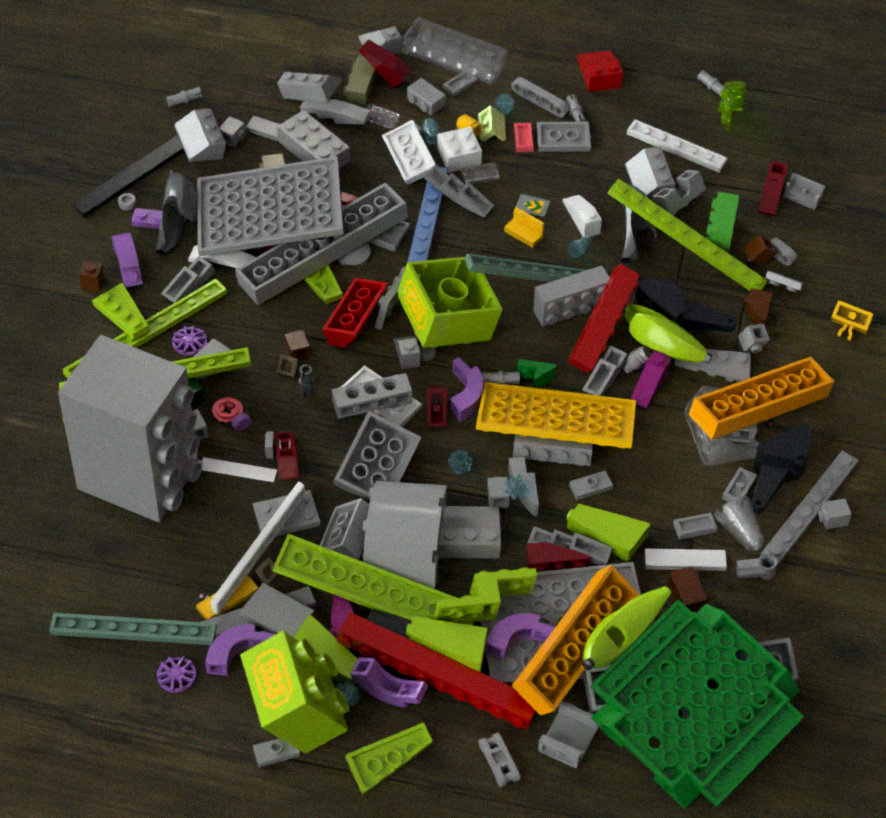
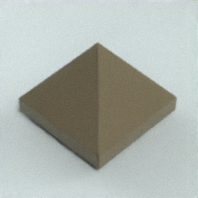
M280 354L276 372L295 377L299 359Z
M270 557L255 570L262 582L267 585L279 574L273 571L275 564Z

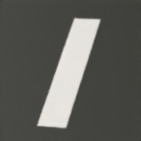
M205 457L202 460V470L269 482H274L277 473L276 469Z

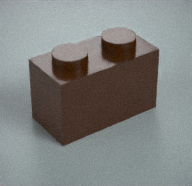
M693 566L670 572L668 585L675 600L682 602L692 613L694 611L697 613L709 601L707 591L703 590L699 574L695 573Z

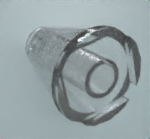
M745 495L744 499L742 496H738L722 506L723 511L719 513L717 510L714 517L747 551L752 550L755 552L763 547L762 543L765 540L748 495Z

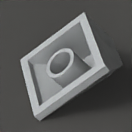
M396 26L359 36L362 45L369 39L392 54L401 52V35Z

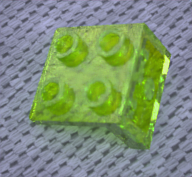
M745 81L725 82L724 88L721 89V102H719L718 108L719 112H722L721 123L725 125V130L730 129L732 112L742 111L746 89Z

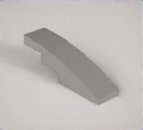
M329 99L328 102L303 101L299 107L301 111L316 113L318 118L333 119L335 124H365L371 114V111L334 99Z
M436 164L423 177L448 198L482 217H485L494 206L469 182L466 184L462 183L453 173L448 176Z
M536 526L533 527L527 543L549 542L590 555V563L601 565L607 564L612 550L611 546L578 533L570 536L555 529L551 533Z

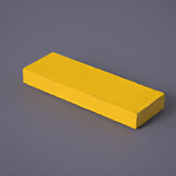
M247 575L220 613L216 614L211 610L210 601L215 594L198 603L196 608L205 620L222 615L253 596L258 590V586Z

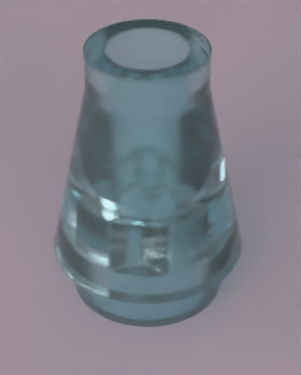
M585 235L580 239L570 242L567 248L568 254L573 258L582 257L587 248L592 244V239Z

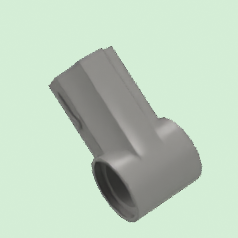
M764 554L758 559L736 561V573L739 579L761 577L769 580L776 574L777 559L772 554Z

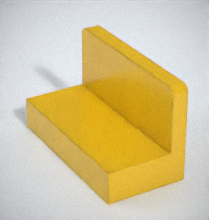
M516 207L513 219L504 227V232L534 248L544 238L545 224Z

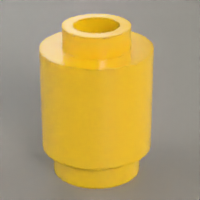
M466 114L457 120V129L471 127L475 137L480 135L482 125H480L479 121Z

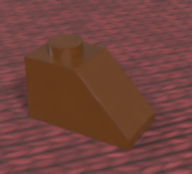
M751 288L750 294L745 295L743 306H747L745 314L754 325L764 324L765 326L773 293Z

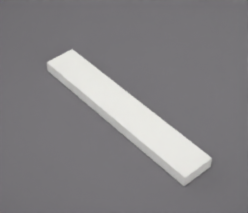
M634 120L627 129V135L656 147L661 146L663 150L718 173L721 172L728 160L727 157L638 120Z

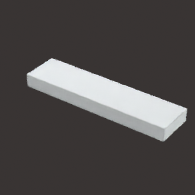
M645 549V569L681 570L693 566L694 570L726 571L727 568L725 550Z

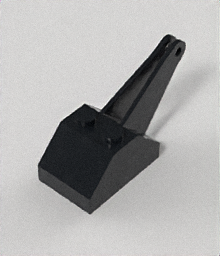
M644 279L636 287L635 305L656 311L683 329L725 332L735 330L736 319L733 316L684 299V291L672 281Z
M806 422L758 445L753 469L759 475L750 507L753 513H763L784 482L787 483L793 479L797 480L803 475L813 432Z

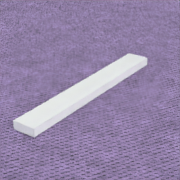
M298 482L214 595L210 601L212 612L216 614L221 612L305 497L304 484Z

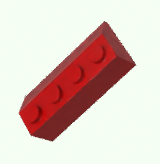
M355 278L322 329L328 345L345 348L356 338L388 287V283Z

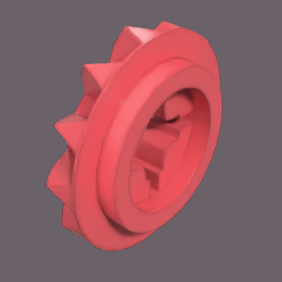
M225 397L215 402L212 413L218 422L223 421L227 424L243 413V406L239 400ZM225 408L231 411V414L225 412Z

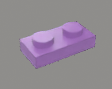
M135 208L131 220L132 226L159 229L162 211Z

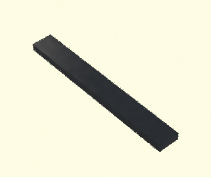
M176 135L73 203V209L85 218L183 153L185 150L179 136Z

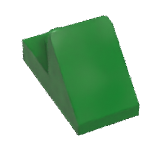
M519 359L517 372H520V377L534 379V388H540L555 379L556 364Z

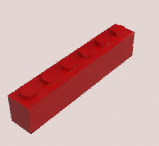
M622 264L614 268L567 361L569 364L585 373L595 369L599 362L600 354H603L607 348V339H610L615 332V328H613L615 323H618L623 316L621 312L623 307H626L631 300V297H629L631 291H634L638 286V273Z

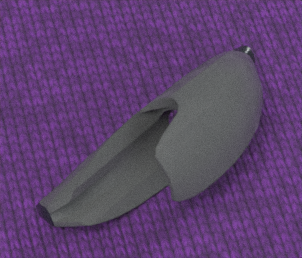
M174 170L170 171L166 182L156 247L157 254H165L171 250L181 237L185 221L189 218L194 223L198 217L197 189L187 176ZM172 199L177 201L178 209L171 206L170 201Z
M629 185L635 190H637L639 193L647 197V195L638 187ZM621 203L625 211L626 234L620 261L630 263L639 258L636 245L637 233L643 230H651L654 232L656 239L658 228Z

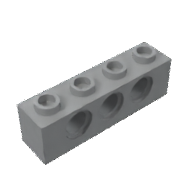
M406 373L396 374L386 378H378L368 382L332 389V402L337 417L340 419L371 410L375 411L411 403L412 389Z

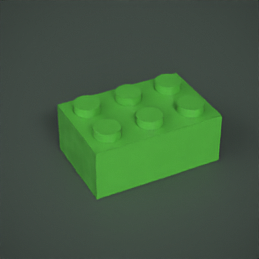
M718 192L717 199L713 198L711 209H714V211L710 212L709 222H712V224H708L706 235L710 237L706 238L729 254L739 195Z

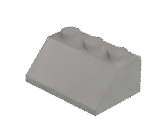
M284 72L278 81V86L283 99L328 102L342 79L330 75Z
M211 109L193 110L175 124V129L189 162L223 159L226 143Z
M661 146L643 149L625 163L632 185L642 190L651 201H653L652 196L662 188L675 187Z
M360 498L335 507L320 546L359 560L363 554L365 540L363 520H367L369 504Z

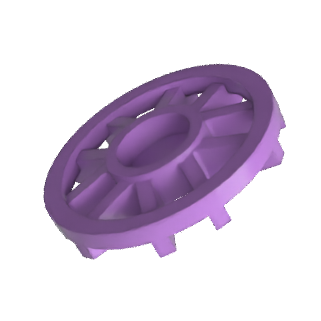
M193 325L192 327L184 326V328L175 332L172 338L174 350L185 356L196 355L207 344L205 331L195 328Z
M184 656L169 657L168 660L161 663L157 671L159 685L164 690L172 693H179L189 689L194 684L197 676L194 664ZM182 681L188 682L187 685L182 687ZM171 682V688L166 686L165 684ZM174 683H179L180 688H174Z

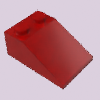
M610 51L577 55L589 92L622 87L623 71L619 61Z

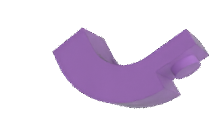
M130 232L111 236L125 288L142 285L139 262Z
M458 357L453 360V373L466 388L461 393L450 398V411L461 423L471 417L480 407L483 393V377L477 366L470 369L468 363L463 362Z
M519 613L508 616L498 622L490 631L485 643V654L504 660L509 647L517 640L530 638L545 642L555 627L551 624L540 623L541 615Z
M255 624L239 625L226 630L214 640L208 650L205 662L207 674L228 676L230 662L236 654L253 648L275 634L267 631L256 632Z
M358 658L350 673L355 682L366 692L381 701L399 707L407 708L409 703L420 704L428 688L424 681L402 680L390 675L380 666L375 658Z

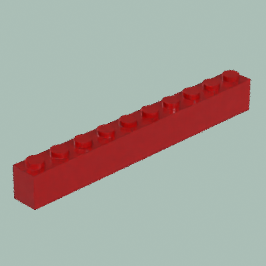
M349 612L338 632L337 642L342 646L359 651L363 656L375 658L382 665H389L402 674H408L415 677L418 681H424L434 686L438 691L447 692L460 701L473 704L479 710H486L496 718L505 719L518 728L527 730L536 713V710L513 687Z

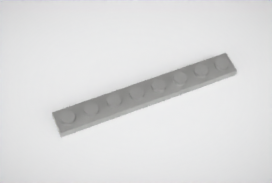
M841 451L764 548L760 557L764 554L774 555L777 559L778 567L818 516L822 502H827L833 497L858 465L859 460Z

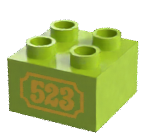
M465 257L407 262L397 291V296L423 348L489 341L503 310L484 273L470 272Z
M283 630L240 654L262 728L305 754L348 731L343 714L349 711V705L343 693L339 689L334 688L331 678L337 676V668L327 653L318 655L307 639L303 638L298 641Z

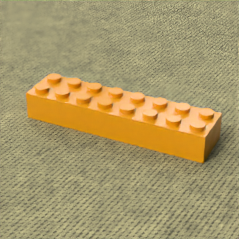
M808 357L695 397L689 415L708 437L714 440L827 398L834 380L812 357Z
M613 565L597 571L512 685L539 715L554 711L585 668L582 665L584 661V648L590 635L606 616L616 612L639 595Z

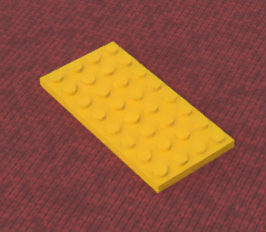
M485 382L476 429L485 432L493 431L503 434L540 437L542 439L574 441L582 444L590 443L600 446L631 448L636 400Z

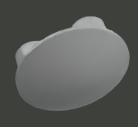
M366 242L337 260L342 266L365 265L371 253L370 246Z

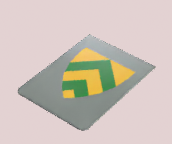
M521 194L516 207L526 213L544 217L550 201Z

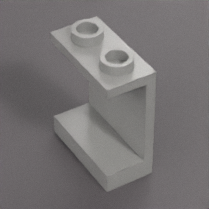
M561 701L558 714L546 735L543 734L539 740L538 751L577 769L598 730V726L591 720L594 714L578 709L571 703Z

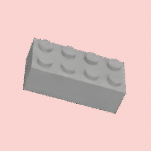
M304 110L277 126L278 142L302 161L337 156L339 168L350 162V147Z
M603 266L536 286L533 311L542 327L594 310L610 278Z

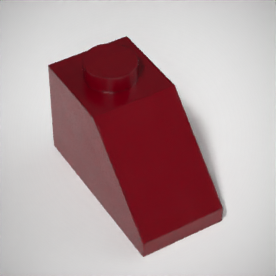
M427 386V427H446L447 387Z

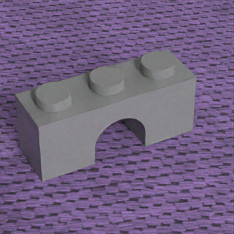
M686 170L676 178L678 190L662 188L652 196L654 203L673 216L676 215L678 210L686 207L690 201L698 198L706 190L700 171Z

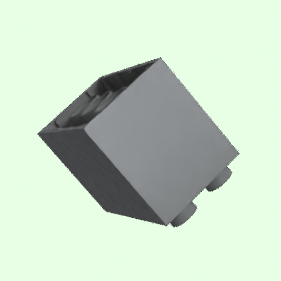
M100 334L58 392L77 489L160 523L168 510L175 512L179 508L184 494L182 489L187 481L195 482L202 471L203 462L197 457L200 438L195 436L194 433L197 413L193 412L191 408L194 388L188 384L186 367Z

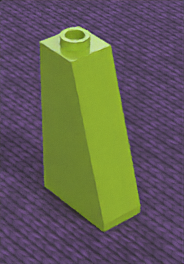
M578 504L575 509H571L566 517L568 520L567 529L611 546V553L627 563L649 536L650 524L647 522Z
M309 615L293 637L298 641L303 638L307 639L318 655L327 653L337 668V676L331 679L352 689L356 682L350 673L358 659L346 647L337 642V639L313 616Z
M413 616L412 624H408L406 636H409V640L481 672L487 640V628Z

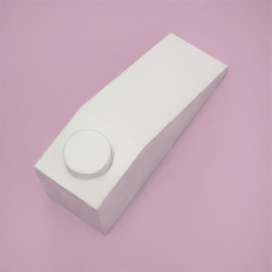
M580 195L563 199L565 207L583 238L600 234L602 219L593 205Z

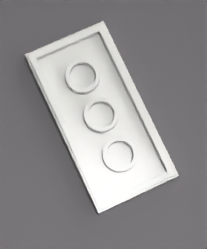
M413 120L382 135L406 185L423 178L435 165Z
M364 365L341 387L383 377ZM412 397L411 403L373 412L403 427L422 409V403Z

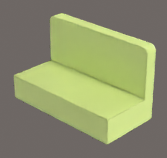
M490 105L478 114V121L482 125L479 139L485 142L495 135L504 141L506 140L505 116Z

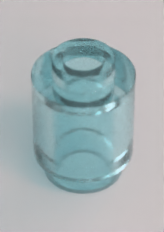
M428 118L421 124L424 138L431 145L437 144V135L441 133L438 121Z

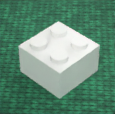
M471 127L437 135V149L445 167L448 168V173L481 165L482 150Z

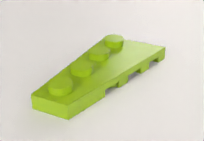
M329 265L303 279L326 304L343 297V293Z
M123 283L92 300L95 308L132 339L135 340L150 331L147 322Z
M423 722L346 754L345 758L362 795H364L429 747L433 741Z

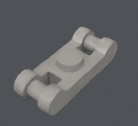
M499 733L492 734L491 738L478 740L479 747L484 753L499 787L507 785V782L520 780V774ZM508 768L509 773L503 774L502 770Z

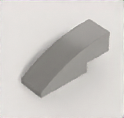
M198 256L188 268L186 266L182 268L161 294L175 303L199 289L216 270L212 264Z
M610 346L603 359L600 358L582 391L590 395L602 396L622 370V366L627 360V353Z
M525 457L509 458L508 471L513 488L526 509L533 516H538L539 501L535 472H526Z

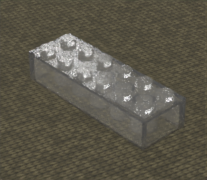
M417 17L402 37L403 53L454 72L463 73L465 76L474 77L490 85L494 84L507 65V49Z

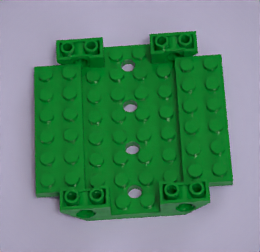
M677 600L591 684V688L608 703H605L591 717V720L621 749L626 746L655 774L653 780L684 809L700 794L699 791L717 808L804 718L789 703L800 691L789 671L725 611L705 604L697 613L695 611L692 613L682 602ZM736 652H744L747 659L745 661L738 660ZM707 681H716L718 689L712 690L708 688ZM686 709L689 712V718H680L678 711ZM652 738L658 739L660 747L657 749L651 748L648 741Z

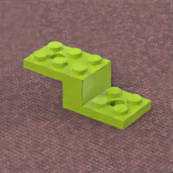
M523 567L510 571L502 569L498 572L481 571L474 575L470 595L455 599L446 597L438 600L433 619L453 623L496 620L501 603L500 597L532 593L537 578L536 568L529 569L528 567Z

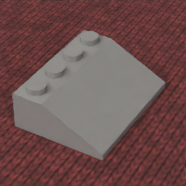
M368 411L332 484L349 493L370 500V487H374L376 481L400 482L421 437Z
M445 507L444 516L441 518L440 543H438L437 551L435 550V555H439V558H500L499 507Z

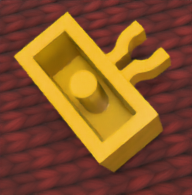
M838 300L831 321L843 326L838 331V337H841V334L848 327L849 336L847 340L851 341L852 330L867 334L873 319V313Z

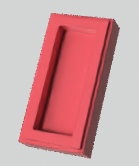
M514 123L516 152H534L531 123Z

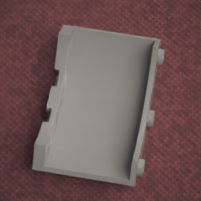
M376 481L374 487H370L367 520H363V532H365L363 562L435 589L439 555H435V550L437 551L438 543H440L441 518L444 516L447 503V485Z

